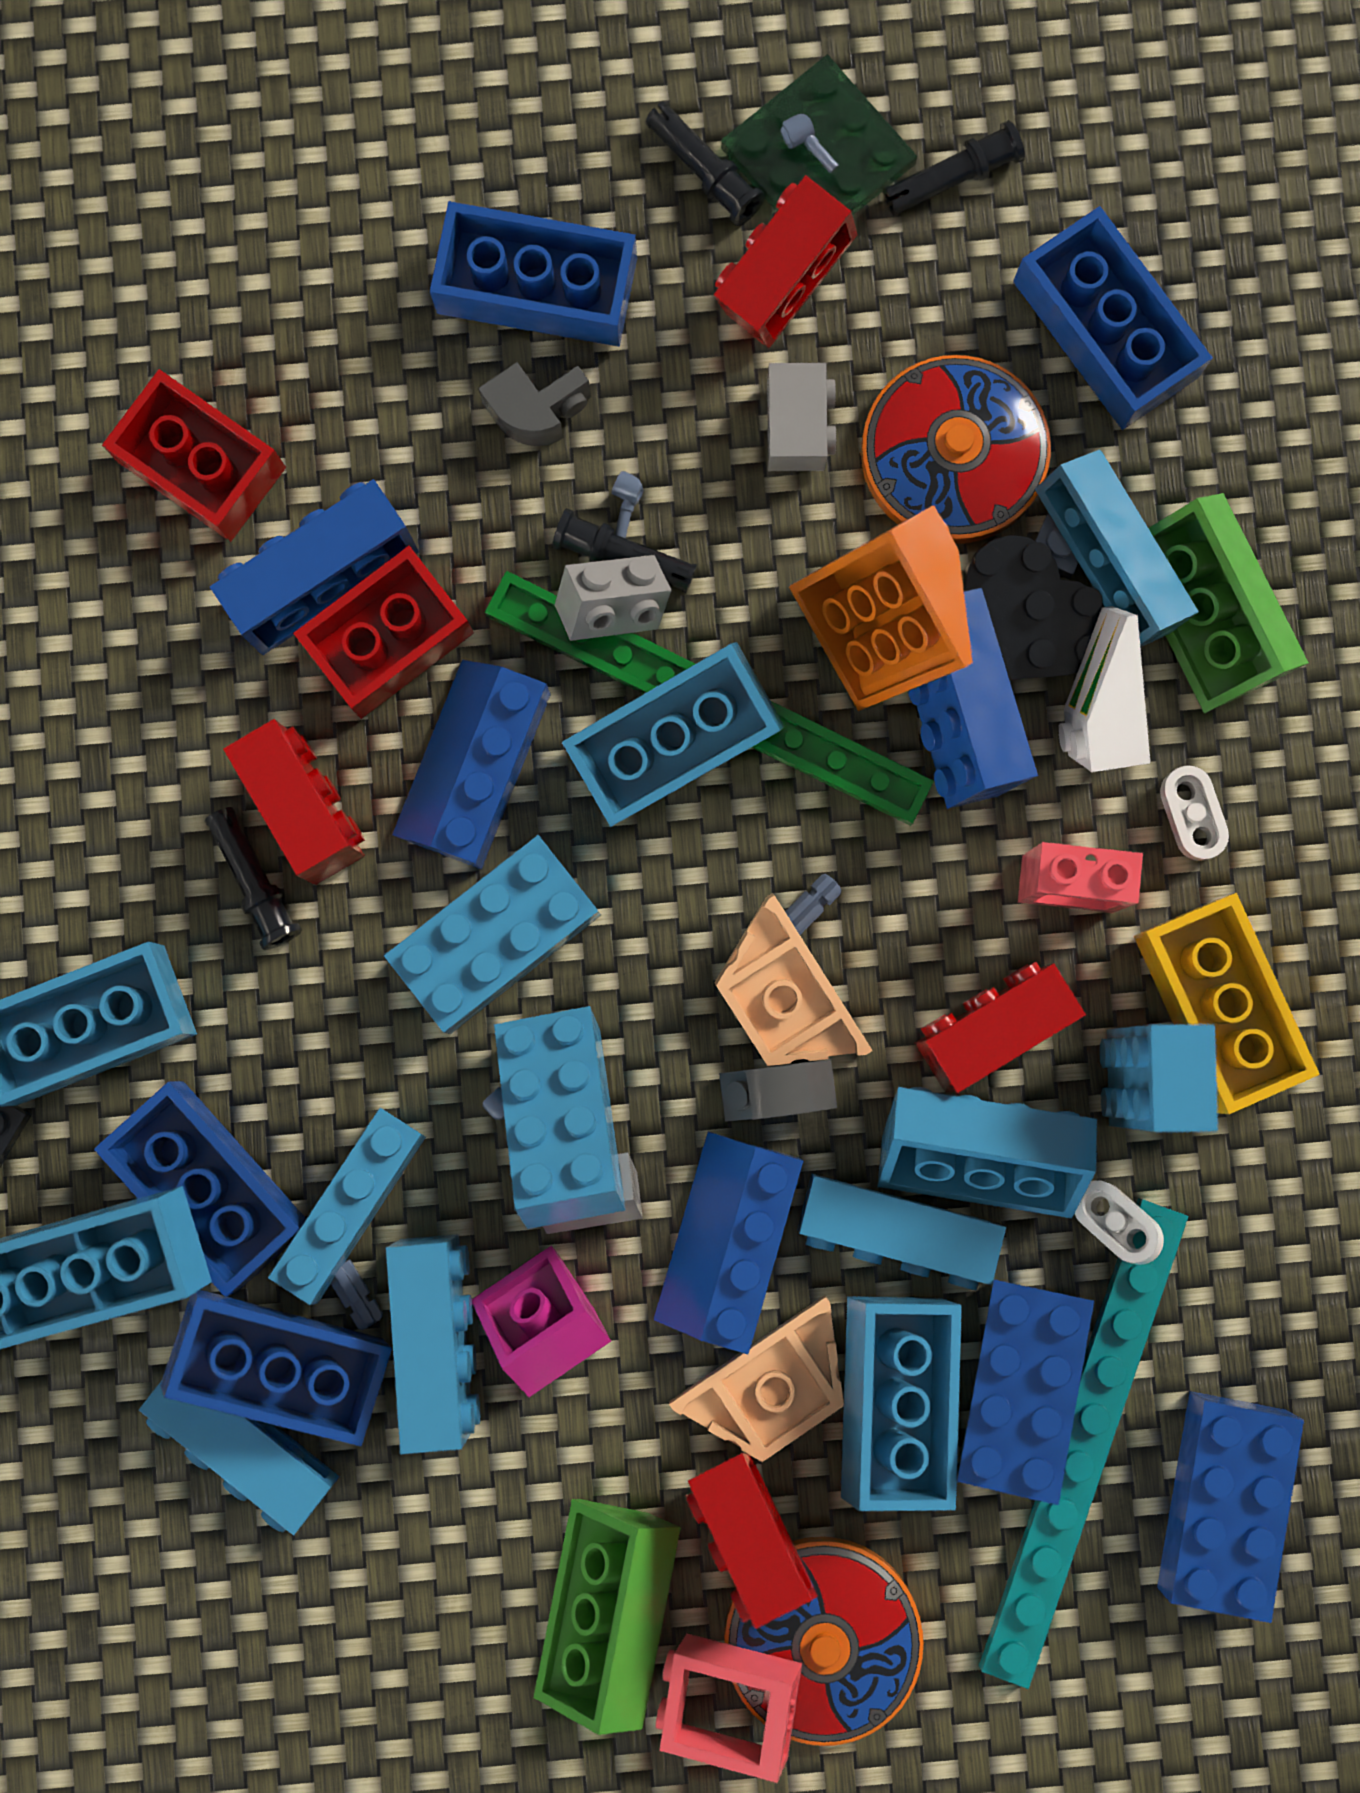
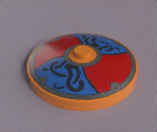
M965 355L930 358L908 367L894 377L874 401L864 426L861 441V462L864 477L874 500L884 513L898 525L934 505L941 519L948 526L955 544L971 543L992 537L1004 531L1021 518L1038 495L1035 488L1046 479L1051 457L1048 423L1038 400L1030 389L1018 377L1002 366L988 360Z
M823 1536L798 1539L792 1542L818 1597L755 1629L751 1619L746 1622L741 1620L731 1599L725 1621L724 1642L733 1646L802 1663L791 1740L818 1746L850 1743L862 1739L883 1727L899 1712L911 1695L920 1673L923 1658V1631L920 1616L913 1597L901 1576L887 1561L872 1550L858 1543L836 1537ZM732 1682L745 1706L765 1725L770 1692Z

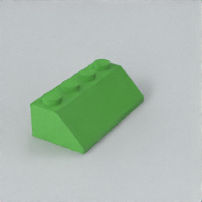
M1223 493L1196 498L1148 528L1199 613L1180 627L1166 635V638L1204 713L1257 690L1309 663Z
M572 1499L533 1698L597 1735L643 1729L681 1527L647 1512L583 1499Z

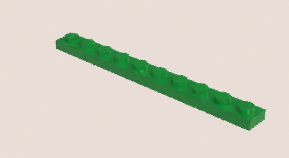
M508 571L505 572L485 610L486 617L642 694L649 692L695 665V663L634 633L570 641L555 607L557 595ZM771 701L785 727L752 748L910 826L914 823L934 782L933 780Z

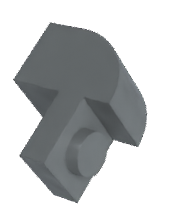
M516 362L478 388L483 405L500 429L511 439L530 446L548 445L564 438L561 422L558 419L562 416L566 419L575 416L585 408L588 403L587 399L591 397L589 380L579 366H576L538 392L521 366Z
M831 1059L719 1073L725 1122L771 1118L837 1108Z

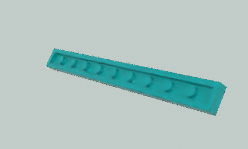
M1138 1198L1136 1205L1155 1220L1163 1232L1164 1244L1162 1251L1155 1260L1143 1265L1132 1264L1123 1261L1119 1257L1117 1258L1085 1352L1059 1505L1035 1500L979 1663L981 1672L1026 1689L1030 1687L1189 1217ZM1143 1231L1137 1232L1133 1236L1134 1247L1139 1249L1145 1245V1233Z

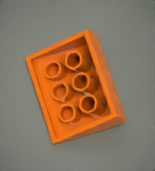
M934 505L789 586L858 711L963 669L973 663L959 550L950 535L948 526L941 519Z

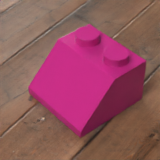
M552 1245L472 1299L474 1309L501 1368L528 1397H531L611 1342L594 1307Z

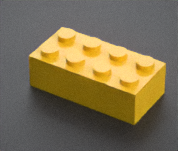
M1237 893L1219 898L1134 935L1173 1025H1215L1217 1113L1231 1114L1320 1075Z

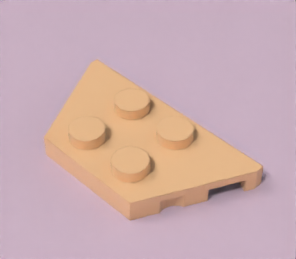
M773 893L768 895L714 982L767 1066L791 1064L794 1060L802 1059L817 1061L828 1059V1056L854 1053L858 1056L869 1054L873 1050Z
M825 1295L756 1341L751 1345L749 1354L740 1352L670 1400L669 1405L672 1410L680 1415L683 1414L706 1427L712 1434L734 1443L745 1453L764 1462L844 1406L833 1332L831 1304Z

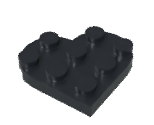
M1008 535L986 543L985 546L975 552L971 562L965 568L963 590L965 592L982 588L1009 680L1067 676L1077 673L1101 609L1105 607L1102 603L1100 592L1078 581L1061 580L1057 563L1052 557L1049 547L1044 543L1036 542L1029 537Z

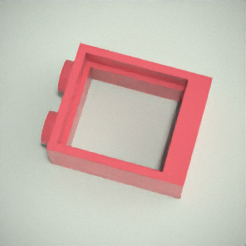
M1042 842L1022 855L1018 903L1114 913L1133 906L1139 902L1143 853ZM1087 855H1093L1096 861L1085 860Z
M686 1634L677 1650H669L664 1665L663 1681L670 1683L668 1697L662 1698L656 1717V1729L663 1730L660 1751L777 1783L788 1760L802 1663ZM690 1671L770 1692L762 1745L682 1723Z

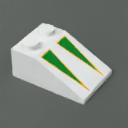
M1113 606L1102 607L1064 708L1065 723L1059 724V740L1063 752H1068L1069 757L1091 772L1150 764L1138 616Z

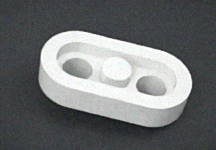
M1182 766L1169 773L1161 784L1160 795L1179 850L1186 857L1195 861H1205L1218 856L1227 846L1229 832L1211 779L1202 769L1195 766ZM1179 784L1187 785L1190 788L1191 797L1189 800H1183L1178 796L1177 787ZM1195 829L1205 832L1207 841L1204 846L1194 842L1193 832Z
M1099 1180L1090 1182L1075 1211L1078 1221L1123 1261L1143 1265L1155 1260L1161 1253L1164 1244L1163 1232L1158 1223L1114 1185ZM1102 1199H1107L1110 1205L1109 1211L1105 1215L1099 1216L1097 1204ZM1143 1231L1146 1235V1243L1143 1247L1136 1249L1133 1245V1236L1137 1232Z

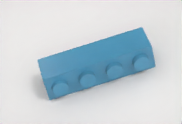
M1101 449L1061 464L1035 488V491L1093 588L1100 592L1104 606H1113L1138 616L1140 647L1170 634L1199 613Z
M379 1108L268 1278L309 1305L319 1303L334 1280L336 1273L349 1257L426 1137L382 1108Z
M811 1173L797 1231L799 1234L807 1236L805 1244L811 1247L834 1252L836 1244L854 1248V1258L881 1265L883 1256L902 1261L900 1268L902 1271L923 1277H929L931 1269L950 1274L948 1283L977 1290L978 1282L988 1285L993 1283L1006 1227L992 1221Z
M161 1382L139 1409L148 1418L146 1423L152 1431L163 1438L170 1439L172 1437L186 1448L184 1454L194 1465L204 1470L212 1469L224 1479L223 1486L231 1495L242 1501L249 1499L263 1511L261 1516L264 1521L277 1531L285 1532L287 1530L294 1535L340 1477L278 1426L164 1398L160 1387Z

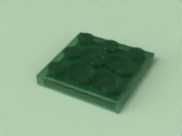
M828 54L721 140L723 152L738 166V169L751 184L765 194V200L776 212L779 210L776 208V203L783 191L791 183L798 185L803 177L807 175L851 210L853 216L878 196L884 187L890 186L916 165L917 155ZM797 114L807 115L813 124L815 137L839 166L830 174L812 152L807 149L805 143L790 149L781 135L784 121Z

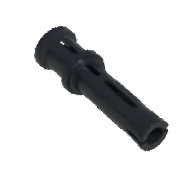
M666 101L657 104L662 113L659 114L653 108L646 118V126L652 129L702 181L704 194L709 199L715 198L730 213L729 219L735 226H740L750 220L763 204L765 194L759 188L753 189L738 174V166L733 161L721 160L671 109Z
M1010 120L1000 124V130L978 141L974 138L965 141L964 145L961 146V152L891 186L884 187L883 195L886 204L892 203L889 206L890 212L894 217L898 216L901 212L970 178L975 181H982L989 177L990 171L1010 161H1013L1015 164L1025 159V150L1020 134Z
M566 508L553 538V549L559 551L564 547L589 557V562L655 555L669 586L682 590L684 593L688 592L693 579L692 576L697 568L696 564L685 562L615 535V529L611 528L609 524L603 523L601 526L575 517L574 511Z
M226 807L224 815L220 809L209 815L205 819V823L209 826L244 896L241 908L244 914L251 915L262 937L259 943L262 950H270L283 945L297 937L302 932V929L298 923L292 922L281 900L284 896L281 888H278L275 884H270L235 815L233 807Z

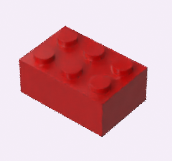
M807 175L803 177L798 185L791 183L783 191L776 203V208L779 209L767 225L761 223L754 229L745 244V247L748 249L737 265L733 262L728 264L715 283L718 289L713 295L725 314L768 349L858 235L851 210Z
M158 369L102 444L106 451L120 465L230 542H232L287 468L273 448L160 369Z
M408 546L293 634L349 707L362 719L468 639L474 632L465 616L412 548Z
M273 719L223 748L298 877L317 885L365 857L358 845L365 841L364 836L351 816L347 817L342 809L338 811L335 803L341 800L340 795L328 776H323L318 768H313L311 763L317 760L316 754L303 735H299L293 726L286 729L276 719Z
M1036 961L1030 965L1026 964L1003 978L1007 985L1006 988L999 992L994 987L989 990L985 989L962 1003L966 1010L963 1014L956 1018L952 1012L947 1015L944 1014L921 1028L925 1037L916 1041L915 1044L944 1092L959 1093L1086 1015L1054 963L1044 967H1040Z
M741 1453L688 1480L692 1492L686 1495V1500L697 1523H707L714 1541L708 1543L709 1551L718 1570L721 1573L729 1571L737 1589L730 1592V1596L743 1622L751 1619L755 1629L818 1597L751 1455Z

